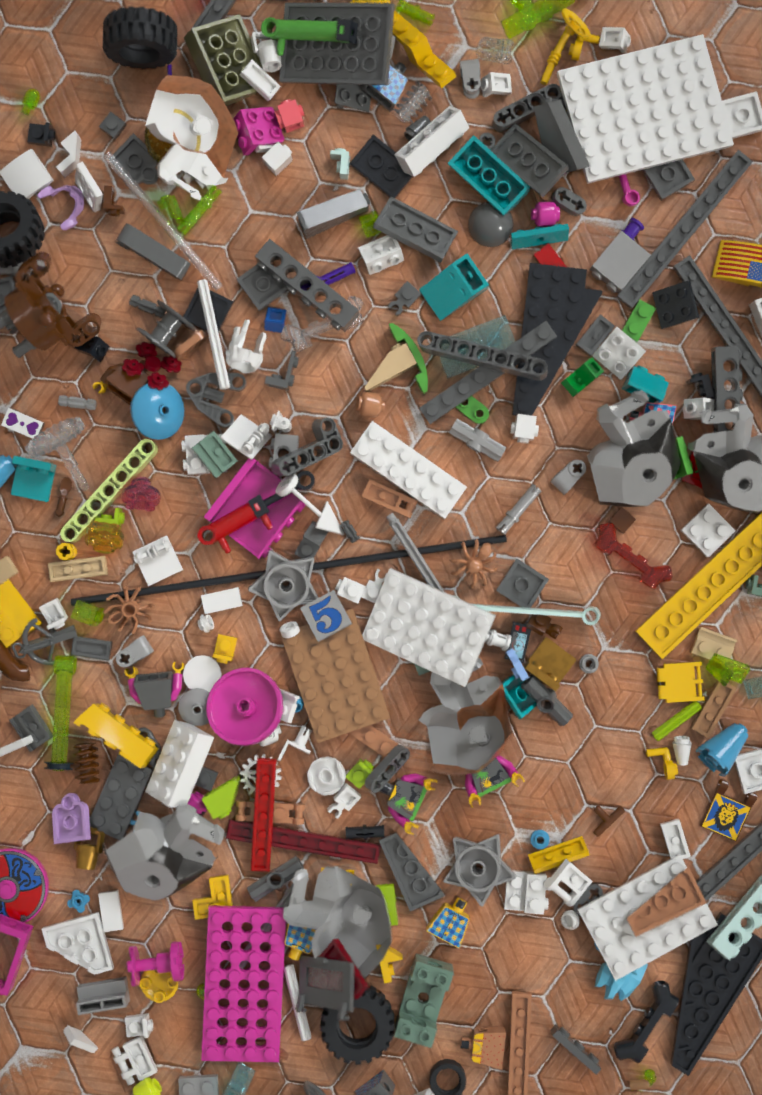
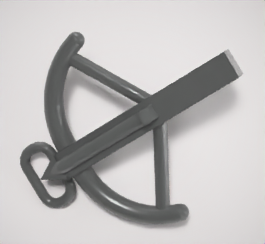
M34 618L23 630L22 643H14L12 650L19 659L24 658L27 653L31 659L40 664L55 665L56 661L52 660L54 646L56 643L76 637L77 630L75 625L60 631L55 630L53 627L47 632L35 624L38 620ZM31 627L46 635L28 642V632ZM16 645H19V646L21 647V648L18 650V653H21V654H23V655L19 656V655L17 654L16 649H15V646H16ZM50 646L48 660L39 658L33 652Z

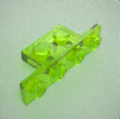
M575 0L535 1L501 21L507 38L511 39L525 30L529 31L535 28L536 24L551 19L552 15L570 6Z

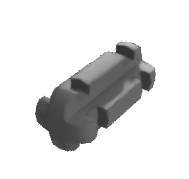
M346 520L340 526L344 528L343 531L348 539H351L350 542L354 543L360 537L356 535L357 532L352 524H349L350 521Z

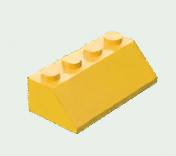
M10 580L0 585V640L8 648L22 640L23 630L32 619L36 618L38 620L35 623L38 626L43 624ZM31 627L28 634L34 631L35 628Z

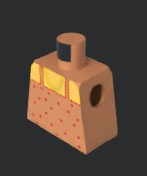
M505 1027L474 1028L472 1038L461 1037L460 1049L471 1050V1061L502 1070L506 1039Z

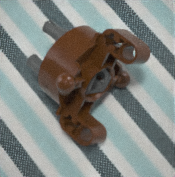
M39 252L20 265L16 274L17 283L15 286L17 288L8 293L4 298L6 309L0 315V330L6 326L7 330L11 329V334L19 330L25 337L24 341L12 348L13 353L18 358L37 348L47 350L60 340L66 346L70 344L79 347L96 336L102 324L101 317L95 313L87 314L75 323L60 299L64 295L63 286L54 284L50 287L40 281L39 278L49 271L52 263L51 256L46 252ZM37 261H44L46 266H40ZM89 322H93V323H95L97 326H96V327H90V326L88 325V323H89Z

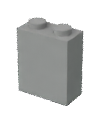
M621 230L592 265L590 271L594 278L604 281L607 284L606 287L611 292L619 294L651 254Z

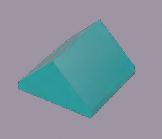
M512 674L501 681L504 687L507 703L520 720L534 709L537 703L521 688V684L525 680L522 681L521 678L516 679L515 675Z

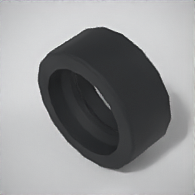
M451 1059L438 1061L430 1070L429 1082L431 1090L435 1095H462L466 1087V1076L463 1067ZM443 1069H453L459 1076V1083L452 1090H443L437 1085V1075Z

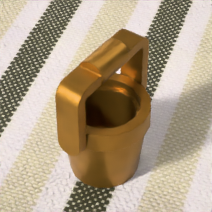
M90 827L91 835H98L97 845L81 844V841L74 842L76 868L95 870L98 856L103 851L102 843L104 845L105 838L103 831Z

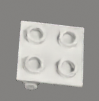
M616 327L592 356L622 380L646 350Z
M241 414L220 439L252 460L272 435L269 434L270 427L267 423L258 426Z
M167 535L133 551V558L136 564L138 563L148 586L183 570Z

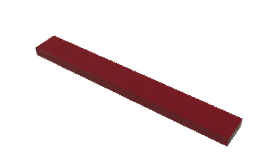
M229 819L226 839L252 843L253 822ZM273 826L272 847L378 864L381 847L378 843Z

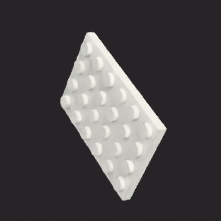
M390 568L362 636L365 641L465 687L496 615Z
M681 855L674 856L577 909L615 981L718 925L706 903L639 936H634L626 918L687 868Z

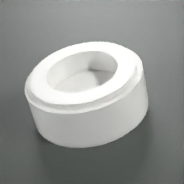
M294 621L287 622L280 628L283 638L294 637L300 632L298 623Z

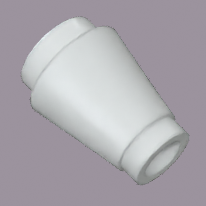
M676 736L672 744L677 765H688L692 745L690 737Z

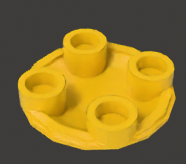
M149 970L143 972L139 985L147 998L156 1003H162L174 996L179 982L173 981L171 972L158 973L157 970Z

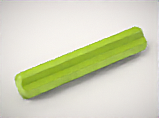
M693 701L651 733L654 739L660 741L702 709L700 703Z

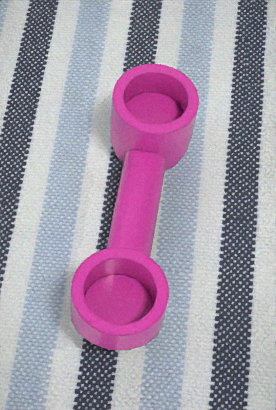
M626 174L618 176L624 193L622 197L623 203L627 206H635L640 200L639 193L636 190L630 189Z

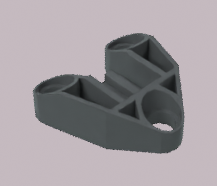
M207 373L190 380L186 385V390L197 409L221 427H230L234 423V415L229 410L204 401V398L222 403L224 399V392L208 387L209 384L219 387L217 374ZM227 373L230 384L228 390L235 392L243 391L247 385L245 377L239 373ZM236 377L243 379V385L239 388L234 387L232 384L233 379ZM193 383H198L201 387L200 391L196 394L190 391V386ZM224 413L229 414L231 417L228 424H223L220 421V417Z

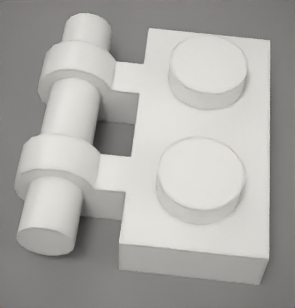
M142 1036L124 1043L123 1048L125 1052L121 1053L118 1046L111 1050L114 1055L113 1060L115 1064L118 1063L122 1079L126 1080L128 1086L135 1082L133 1075L136 1074L140 1081L158 1071ZM126 1059H129L132 1068H128Z

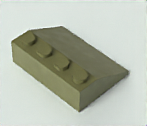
M240 14L192 28L183 37L202 81L214 87L226 106L258 93L240 76V73L251 60L262 68L257 53H253L251 38Z

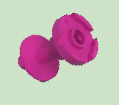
M172 942L170 952L157 953L156 958L140 959L136 946L129 947L131 960L127 961L128 973L132 972V987L139 985L141 971L157 970L158 973L171 972L174 982L184 980L185 967L182 962L184 953L181 942Z

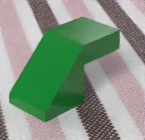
M591 357L575 372L564 379L561 384L574 397L600 376L604 370Z

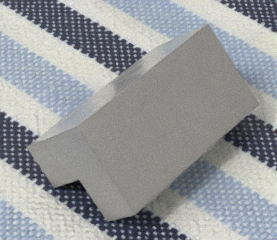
M127 976L79 984L77 987L79 1000L76 1006L78 1015L125 1008L130 1002Z

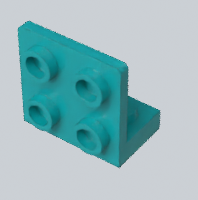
M13 456L12 463L17 466L11 495L49 502L57 465Z

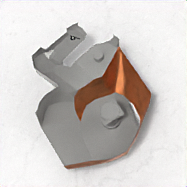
M480 658L477 659L473 671L483 665ZM432 672L430 683L442 705L428 709L419 719L428 728L433 766L429 771L448 775L479 773L500 754L511 734L503 684L498 677L486 675L462 687L460 684Z

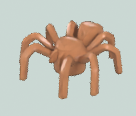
M476 539L473 554L470 557L467 553L465 542H462L463 553L467 560L450 558L449 561L466 565L456 572H451V575L456 576L467 569L466 574L470 572L469 576H471L473 573V581L469 588H474L477 581V573L483 579V586H486L487 579L481 570L489 573L498 570V566L494 569L483 566L492 562L496 558L497 553L494 552L490 559L482 561V559L489 557L492 552L490 543H484L476 557L479 547V541Z
M125 585L123 587L125 601L118 594L110 595L106 598V601L118 598L122 605H111L104 613L107 614L113 608H120L121 610H114L110 614L108 623L112 625L117 624L125 616L124 621L118 628V632H121L129 618L132 617L135 623L131 633L134 634L138 627V619L135 615L145 617L151 623L152 618L150 615L138 611L149 607L153 610L155 605L151 603L139 607L141 602L138 603L139 599H134L138 592L141 591V587H137L131 599H129L128 586Z

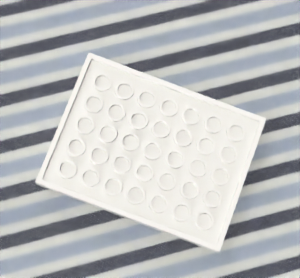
M703 34L558 70L556 73L569 120L589 162V167L583 168L587 184L729 148L734 145Z

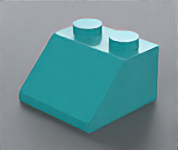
M638 365L631 368L622 390L630 394L642 390L649 398L647 402L659 404L664 400L669 382L665 381L663 376L659 374L652 375L648 373V369Z

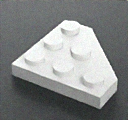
M99 912L42 928L48 949L53 952L56 951L74 964H79L88 969V972L95 975L114 969Z

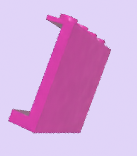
M248 458L205 514L204 518L214 522L248 503L249 500L258 495H261L263 500L276 493V488L282 480L253 458L251 460ZM291 493L268 506L271 513L267 515L273 526L272 529L267 530L262 520L256 519L229 536L258 559L266 558L272 543H277L283 536L282 530L285 526L287 528L291 526L295 520L293 518L297 511L300 513L306 505Z

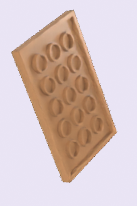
M353 609L346 611L352 625L319 643L309 624L299 627L300 632L294 637H282L317 743L391 718Z

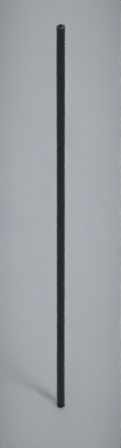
M506 535L479 538L478 541L479 546H482L484 543L507 542ZM476 539L418 547L417 549L421 555L462 549V542H465L466 548L475 547ZM404 549L316 562L313 565L312 571L409 557V554ZM266 570L141 588L136 597L258 579ZM136 589L128 590L129 598L132 597ZM124 591L72 598L71 606L104 602L112 594H118L122 599H125ZM112 598L108 601L118 600V598Z

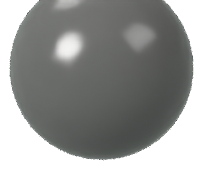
M484 202L478 205L469 217V233L474 241L482 246H500L511 236L513 217L510 212L503 216L489 202Z

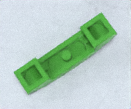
M393 323L389 324V330L396 343L405 342L416 360L420 374L415 376V380L422 394H427V370L418 347L400 327Z

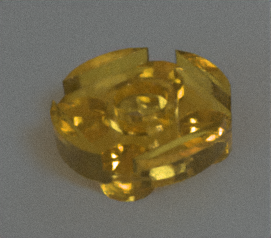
M92 521L86 529L84 540L87 545L93 546L94 551L111 554L115 553L116 549L119 548L120 550L122 548L124 534L118 524Z

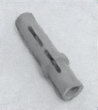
M532 484L515 506L506 512L504 519L495 528L499 532L501 531L503 535H506L507 531L514 523L519 521V517L542 491Z

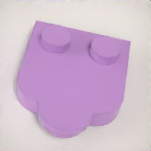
M68 793L62 798L61 804L56 805L52 811L54 844L91 839L89 807L85 802L80 801L77 794Z

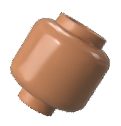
M362 392L360 396H357L355 408L361 416L376 418L380 412L384 411L385 401L382 400L381 395L378 393Z

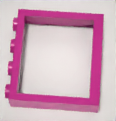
M0 914V932L20 939L6 981L0 979V995L7 996L14 986L34 926Z

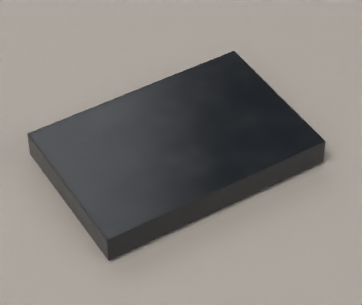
M374 134L349 163V166L389 198L391 196L396 199L413 178V176L404 173L394 155L396 152Z

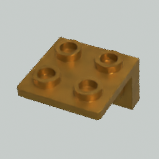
M545 637L523 667L551 689L557 691L561 686L559 683L576 662V659L552 640Z

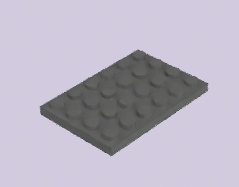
M285 3L284 20L338 21V19H344L357 23L358 29L356 44H343L332 41L285 40V50L283 56H281L282 65L279 82L388 86L395 5L393 3Z

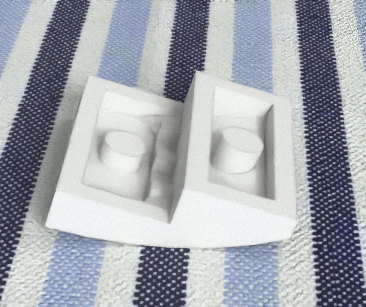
M33 149L18 156L0 171V175L11 191L15 192L16 195L17 193L22 194L28 199L54 181Z

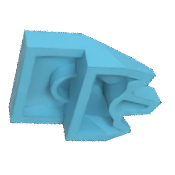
M606 962L602 963L596 976L595 987L600 988L603 985L606 987L604 999L611 1000L618 993L619 999L622 1001L629 997L640 984L648 964L615 981Z

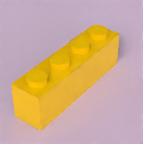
M104 703L92 704L73 722L78 726L84 725L89 728L88 733L92 736L103 738L104 744L114 750L120 749L119 754L139 768H146L159 749L155 746L156 742L149 737L144 738L140 735L141 731L133 725L128 726L124 723L126 720L122 716L112 714L110 707Z

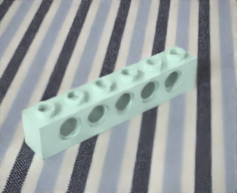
M762 874L706 941L723 958L730 960L736 957L741 945L747 943L751 939V933L755 928L757 929L762 925ZM757 902L759 909L757 912H754L753 905ZM745 917L747 924L742 927L740 922ZM733 932L735 938L732 942H729L728 936Z

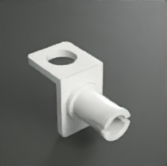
M301 726L295 741L287 740L277 761L280 762L288 745L309 755L311 751L307 750L305 745L313 731L308 729L306 734L303 735L306 727Z

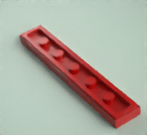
M257 758L250 871L270 872L277 759Z

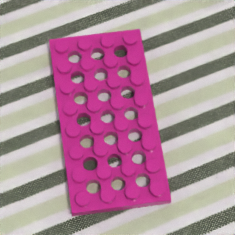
M209 905L201 1061L279 1062L286 920L283 918L284 907ZM224 922H231L233 928L226 931L222 928V924ZM249 922L252 924V929L244 931L241 925ZM269 923L272 928L270 931L265 932L261 929V925ZM229 941L232 947L225 950L221 947V943ZM248 941L251 943V948L243 950L240 947L241 943ZM268 942L271 947L269 950L263 951L260 948V944ZM223 960H228L231 966L224 969L220 966V963ZM246 960L251 965L248 969H242L239 966L240 962ZM262 961H267L270 967L262 970L259 964ZM222 979H227L230 982L227 988L219 985ZM241 980H247L250 984L247 988H241L238 983ZM261 980H266L269 986L262 989L258 986V983ZM226 998L229 1004L226 1007H222L218 1004V1001ZM246 999L249 1004L246 1007H240L238 1001ZM260 999H265L268 1005L261 1008L257 1005V1002ZM224 1017L228 1020V1024L221 1026L217 1023V1020ZM245 1018L248 1023L245 1026H239L237 1020ZM260 1018H264L267 1021V1024L263 1027L256 1024V1021ZM218 1037H225L227 1043L224 1045L218 1044L216 1041ZM244 1037L247 1042L244 1045H238L236 1039ZM259 1037H263L266 1040V1043L262 1046L255 1043V1040Z

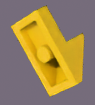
M380 944L376 945V948L378 950L381 947ZM389 947L386 955L380 962L384 984L392 982V975H395L393 963H389L403 959V954L392 947Z

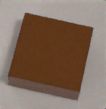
M620 507L608 522L624 534L636 519L623 507Z

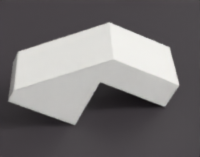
M73 131L61 142V145L70 154L56 166L64 177H67L74 171L76 165L80 162L81 138L76 131Z

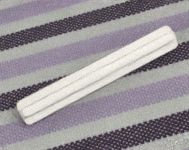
M289 964L284 966V973L301 1040L307 1041L311 1039V1032L306 1012H296L299 984L294 965Z

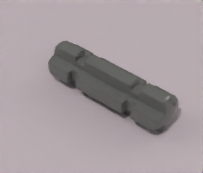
M136 295L130 298V306L135 308L138 306V309L152 315L154 313L159 318H163L166 314L160 306L157 307V304L145 299L141 300Z

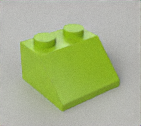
M240 774L206 793L202 798L213 819L217 817L222 819L232 811L231 808L235 803L241 780Z

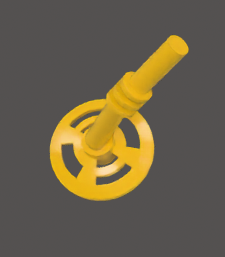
M566 8L561 11L563 20L566 23L565 30L555 49L550 52L547 67L540 81L543 85L548 84L554 67L558 65L559 58H561L560 53L570 35L577 34L586 39L591 36L585 23L575 13Z

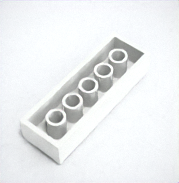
M373 421L350 452L356 459L442 519L447 517L467 488V486Z

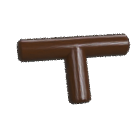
M599 805L596 806L594 812L603 822L593 833L599 837L625 810L619 806L609 816Z

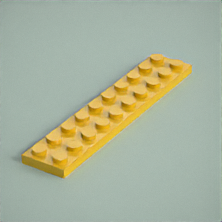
M762 512L635 630L661 659L668 655L762 566Z

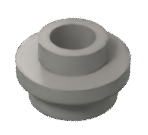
M586 654L581 657L579 666L583 672L593 673L598 669L599 662L594 655ZM587 660H591V667H586L585 663Z

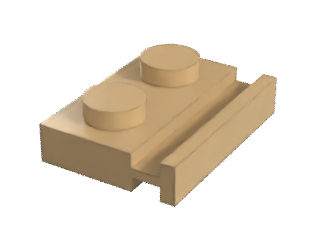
M699 627L690 653L728 666L737 640Z

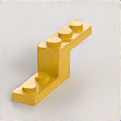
M394 10L392 35L404 46L410 62L442 89L457 77L455 71L433 54L426 36Z

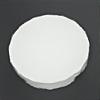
M206 655L195 656L189 660L183 671L184 682L189 689L199 688L208 692L211 691L218 679L222 677L218 662Z
M327 756L320 757L310 765L307 778L309 785L315 792L326 796L332 795L342 788L345 783L346 774L341 762L336 758Z

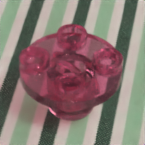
M141 476L133 479L130 486L122 491V501L125 504V508L129 510L154 511L161 500L160 492L151 486V481L147 477Z

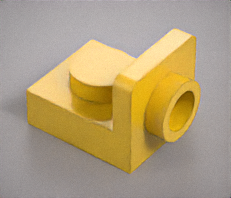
M218 634L215 652L212 656L217 658L216 662L228 664V661L233 660L238 638Z

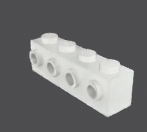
M452 106L447 107L394 154L404 173L413 177L420 174L427 165L434 162L454 141L464 135L469 126L461 110Z

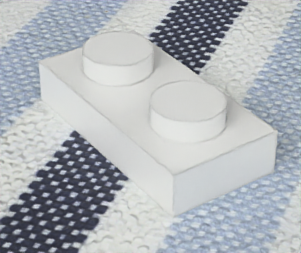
M677 818L660 823L670 859L678 854L681 855L682 859L691 857L680 819Z

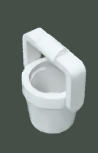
M262 31L253 32L251 36L253 53H257L263 70L266 72L278 71L282 65L281 56L277 55L278 41L266 37ZM256 39H264V41L257 45Z

